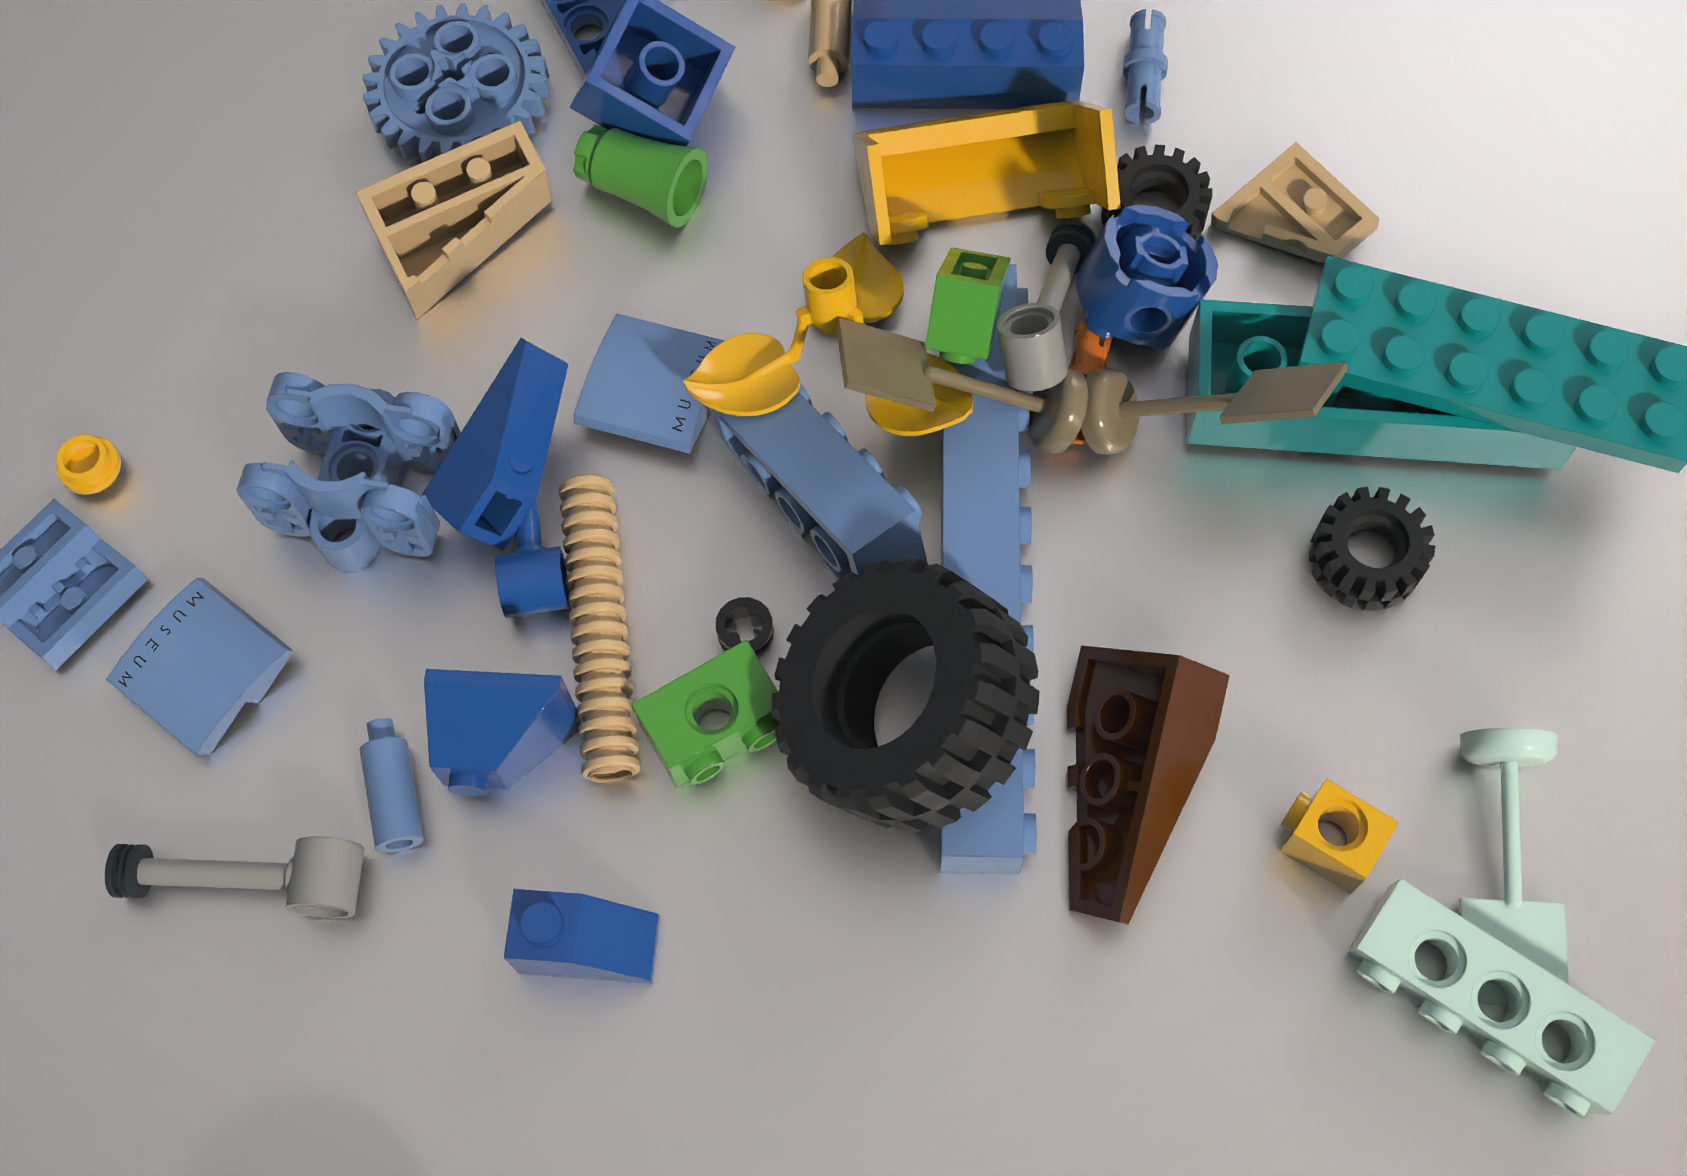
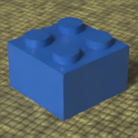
M625 0L617 12L569 108L609 130L618 128L644 138L668 144L687 146L736 47L658 0Z

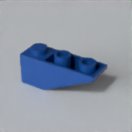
M520 338L422 494L427 496L432 508L459 533L503 551L537 499L568 369L567 362L523 338Z

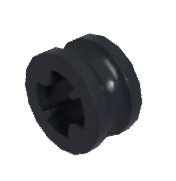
M738 597L728 601L720 609L716 617V633L722 650L725 652L743 642L738 632L728 633L729 628L737 629L736 620L749 618L752 626H763L761 631L753 629L754 639L748 641L758 658L762 657L770 650L774 641L773 619L769 609L761 601L751 597Z

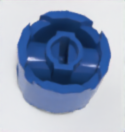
M1132 205L1123 208L1119 217L1113 218V214L1104 225L1078 271L1076 291L1081 306L1087 312L1084 316V321L1091 332L1103 338L1114 336L1136 345H1149L1155 349L1164 350L1173 344L1197 310L1200 300L1204 299L1216 281L1218 261L1211 244L1203 235L1196 242L1192 236L1186 233L1191 223L1178 214L1156 206Z

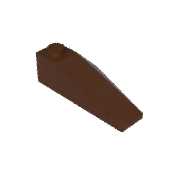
M1081 645L1067 704V729L1076 732V764L1067 767L1068 788L1076 790L1077 822L1068 832L1069 910L1129 924L1215 742L1230 675L1181 655Z

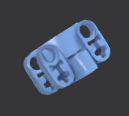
M291 372L278 373L273 379L267 397V412L289 443L302 450L325 455L318 479L306 475L292 460H290L288 466L267 462L246 464L236 491L257 521L263 526L281 534L296 537L311 535L312 540L328 563L334 569L344 573L358 572L367 568L374 562L382 545L392 551L408 556L425 557L431 555L440 528V521L426 495L419 496L403 488L402 484L406 471L410 468L416 467L424 471L436 473L461 433L450 408L439 399L418 392H403L394 397L391 393L381 389H367L356 384H329L325 386L306 375ZM371 426L377 428L375 430H369ZM366 473H372L370 478L367 477ZM355 528L353 534L346 540L333 542L336 535L341 531Z

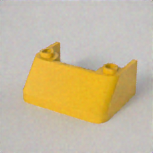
M1079 100L1060 101L871 129L852 134L870 233L880 245H895L918 240L917 230L927 228L929 226L928 223L1037 206L1055 209L1056 218H1074L1091 214V204H1097L1107 210L1121 208L1112 109Z

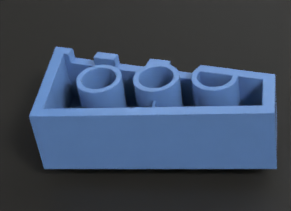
M801 383L798 393L788 403L770 413L748 417L729 415L711 409L721 440L767 496L775 492V497L781 510L800 537L803 538L809 533L811 534L817 549L826 560L824 562L826 569L836 581L851 572L862 576L864 566L883 560H888L894 564L895 561L902 558L921 559L928 564L918 523L923 514L915 498L903 486L894 489L885 480L879 463L868 450L862 448L857 452L850 445L846 433L837 419L829 412L821 415L812 406L811 399Z

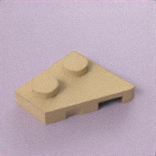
M1295 142L1212 212L1211 224L1217 230L1324 264L1327 255L1343 259L1377 230L1380 218Z

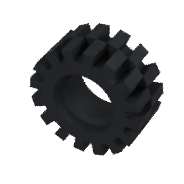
M1156 144L1153 155H1148L1145 146L1135 148L1133 160L1127 153L1121 156L1117 165L1121 208L1107 210L1101 207L1102 225H1105L1113 214V218L1119 217L1123 208L1136 205L1134 197L1137 194L1146 191H1158L1169 195L1178 203L1177 210L1172 213L1178 214L1191 223L1186 233L1197 242L1201 231L1204 229L1212 200V188H1208L1210 177L1207 171L1198 174L1201 163L1195 157L1184 163L1185 151L1176 147L1172 156L1164 155L1165 145Z
M1368 486L1356 489L1352 498L1345 492L1337 498L1333 506L1330 504L1326 509L1310 541L1313 544L1309 550V562H1317L1312 571L1316 582L1325 577L1328 579V583L1323 591L1331 598L1340 590L1346 594L1342 602L1343 605L1352 608L1357 599L1364 600L1363 611H1375L1381 601L1385 609L1395 606L1401 597L1405 600L1414 591L1430 567L1429 563L1434 557L1436 546L1429 545L1435 534L1432 525L1420 527L1427 516L1420 507L1411 514L1405 510L1411 499L1402 493L1396 503L1388 500L1390 493L1388 488L1379 487L1374 497H1370ZM1359 530H1368L1380 534L1392 545L1394 561L1383 568H1373L1362 564L1350 553L1348 537Z

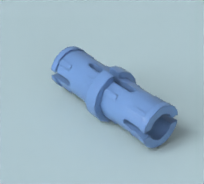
M1146 9L1137 11L1131 16L1130 52L1125 55L1123 60V76L1128 80L1124 116L1134 124H1139L1141 104L1146 105L1145 124L1156 122L1161 116V81L1166 77L1168 70V59L1163 53L1166 17L1162 12L1153 9L1150 29H1145Z

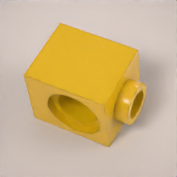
M1325 779L1312 797L1301 791L1281 823L1291 833L1280 851L1352 894L1367 879L1399 822L1330 780ZM1327 820L1338 824L1346 834L1347 845L1336 846L1328 843L1319 832L1318 822Z

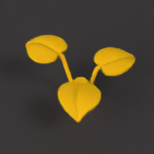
M862 232L838 250L832 257L818 259L805 268L802 274L806 306L796 310L798 323L791 347L787 352H784L782 344L777 339L769 335L752 332L739 334L722 342L706 355L696 371L683 380L685 389L703 405L729 415L758 416L781 408L799 391V375L790 365L800 359L809 325L813 324L825 334H837L836 321L839 317L861 324L874 323L888 317L903 301L904 284L901 275L876 249L870 238ZM927 353L929 366L960 374L946 360ZM932 383L936 408L933 412L868 394L865 396L866 409L871 420L883 430L900 436L925 435L960 423L973 413L974 402L971 393Z

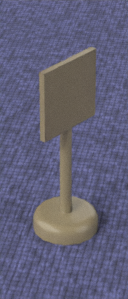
M841 317L836 321L844 388L933 412L936 408L932 383L1024 408L1030 410L1028 436L1032 444L1044 452L1055 455L1064 452L1073 443L1081 429L1088 402V386L1082 372L1068 368L1066 377L1057 385L1028 394L929 366L925 342Z
M1346 362L1255 370L1238 393L1137 401L1132 383L1122 371L1112 368L1095 369L1086 377L1088 402L1081 429L1088 446L1096 454L1111 455L1121 453L1131 445L1137 432L1139 417L1224 410L1219 416L1221 424L1311 418L1317 415L1347 372L1348 367Z

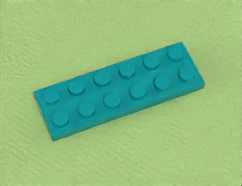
M1327 255L1321 270L1297 366L1346 362L1348 370L1338 385L1679 473L1686 466L1687 346Z

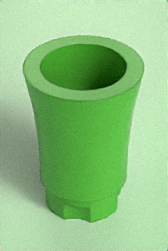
M593 125L589 131L582 133L574 151L575 164L573 171L577 178L591 183L597 190L619 197L650 212L675 228L685 225L690 220L702 199L707 182L708 160L706 153L701 148L668 144L644 138L618 128L609 130L599 125Z

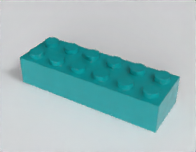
M1201 299L1189 335L1188 397L1238 393L1255 370L1297 366L1312 306ZM1338 384L1317 415L1311 418L1221 424L1219 416L1224 410L1187 413V444L1559 470L1577 448L1572 445Z

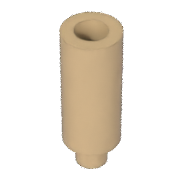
M811 0L808 65L816 72V82L820 86H835L838 83L839 74L848 67L852 0Z

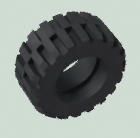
M902 558L895 561L894 564L888 560H883L864 566L862 576L854 572L845 575L832 583L835 590L827 597L823 594L818 595L806 608L810 615L802 626L798 624L793 626L786 639L787 642L791 643L785 659H778L774 676L776 680L780 681L779 692L772 693V717L781 722V725L774 728L779 750L788 756L786 758L787 766L798 782L807 785L812 795L887 829L893 826L904 832L923 831L929 824L941 828L957 822L961 818V808L964 807L972 812L976 811L992 797L988 790L995 782L1002 785L1006 783L1016 769L1010 763L1017 750L1020 748L1026 751L1033 730L1026 726L1029 714H1037L1040 691L1030 685V680L1038 678L1039 671L1035 653L1025 648L1028 646V636L1021 624L1008 615L1007 608L953 571L937 563L928 565L921 559ZM933 645L936 656V675L933 690L924 710L912 726L902 735L891 742L878 746L874 730V715L877 700L884 683L892 671L905 658L922 648Z

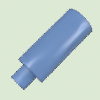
M375 719L367 723L369 742H366L359 748L375 850L381 853L401 852L415 848L424 842L408 743L404 738L395 737L392 719Z

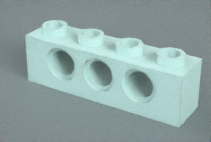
M1401 878L1388 886L1347 952L1349 956L1361 963L1356 972L1365 980L1392 995L1399 987L1422 1002L1418 1013L1425 1019L1453 1035H1456L1458 1030L1462 1028L1485 1043L1480 1051L1485 1058L1516 1076H1519L1522 1070L1525 1069L1548 1084L1543 1093L1548 1099L1581 1118H1584L1587 1111L1592 1114H1613L1656 1042L1654 1038ZM1421 943L1435 945L1443 952L1446 958V972L1439 981H1433L1424 977L1416 967L1415 952ZM1485 982L1496 984L1507 996L1508 1011L1499 1022L1486 1017L1478 1005V992ZM1551 1022L1564 1028L1571 1041L1570 1053L1561 1063L1551 1059L1542 1046V1033Z

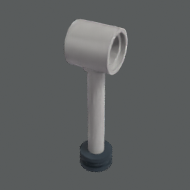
M1065 221L1053 229L1045 250L1046 258L1051 268L1037 303L1013 307L1004 312L997 320V331L1005 378L1008 385L1014 389L1029 392L1045 390L1060 383L1067 375L1068 367L1059 312L1073 275L1078 274L1080 267L1096 241L1094 232L1081 222Z
M322 836L302 837L296 840L294 856L289 862L276 863L154 858L153 852L148 845L116 844L107 857L105 886L108 894L114 898H144L148 894L151 885L286 890L287 900L285 908L290 912L318 918H350L355 915L365 848L359 843L340 838Z

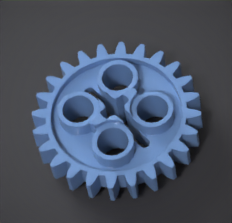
M460 3L456 14L448 16L442 5H437L436 18L428 20L422 13L416 12V27L410 29L403 24L397 23L395 27L399 39L394 41L381 38L379 43L384 56L370 55L368 57L373 73L365 74L362 77L367 89V93L363 94V100L375 131L382 133L389 149L399 146L402 156L406 161L414 158L419 153L422 162H425L518 121H521L527 134H534L535 128L531 116L541 117L546 114L542 99L550 97V89L547 82L549 73L545 58L541 54L538 40L529 39L527 28L524 24L512 27L510 16L506 12L492 21L487 5H483L475 16L469 15L466 3Z

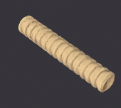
M584 474L566 480L559 487V496L563 501L560 505V513L564 518L561 526L562 532L566 536L563 541V548L565 553L568 554L564 559L566 570L570 572L566 577V585L571 590L567 596L569 607L573 608L569 613V622L575 627L570 632L572 644L576 645L572 650V659L574 663L578 664L573 670L575 681L580 683L575 688V697L578 701L582 702L576 708L578 719L584 721L578 727L580 739L585 740L579 747L581 757L587 760L581 766V774L584 778L593 782L614 783L628 780L641 770L639 759L633 757L639 751V744L637 739L631 737L637 732V724L634 719L629 718L635 713L631 704L633 701L628 699L634 693L632 682L627 680L632 674L631 665L625 661L630 656V648L624 642L628 638V629L623 624L627 615L625 607L621 605L625 600V593L620 587L623 583V574L618 569L622 561L621 555L617 551L620 546V539L618 534L615 533L618 529V521L616 516H614L617 507L615 499L612 498L615 494V486L613 481L596 474Z

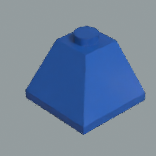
M441 669L425 670L424 692L429 767L444 786H448V791L452 793L477 797L487 795L488 788L509 789L578 732L581 720L577 717L576 706L560 675Z

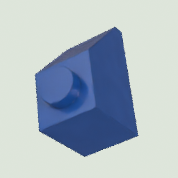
M513 889L504 959L518 974L652 984L660 916L654 912L585 894Z

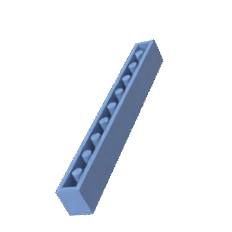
M1010 264L999 317L1013 307L1028 304V288H1017V264ZM997 327L987 360L976 358V361L971 364L947 361L962 375L1014 389L1006 382ZM972 394L974 402L973 413L964 421L942 429L941 566L953 571L1008 609L1009 616L1021 624V603L1032 602L1033 589L1032 565H1020V545L1031 544L1032 532L1031 507H1020L1019 488L1030 487V450H1019V432H1028L1030 410ZM1021 625L1028 636V646L1025 648L1033 652V625ZM1029 714L1027 725H1033L1034 714ZM1019 748L1010 763L1016 769L1004 785L995 782L988 790L992 796L990 800L974 812L964 807L961 808V818L957 822L940 828V873L1020 874L1024 853L1035 854L1036 814L1024 813L1023 788L1034 789L1035 749H1026L1025 751Z

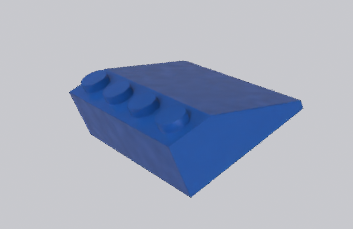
M854 0L851 54L852 108L1011 109L1080 99L1084 73V33L1080 0Z

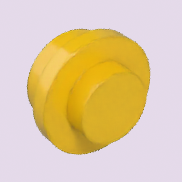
M81 434L68 439L60 447L56 457V470L60 481L69 490L77 494L89 495L106 489L115 481L121 468V458L113 444L105 438L88 434Z

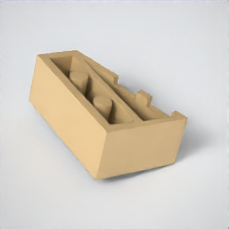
M521 121L356 191L366 218L417 320L552 201L546 169Z

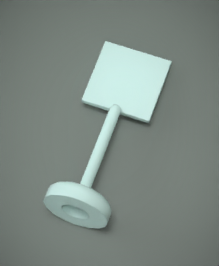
M1487 728L1464 732L1460 734V752L1462 757L1472 764L1500 767L1504 900L1460 898L1459 915L1569 985L1566 903L1522 901L1518 767L1538 766L1551 762L1558 752V735L1551 731L1531 728ZM1485 982L1478 992V1003L1508 1005L1506 994L1496 984Z

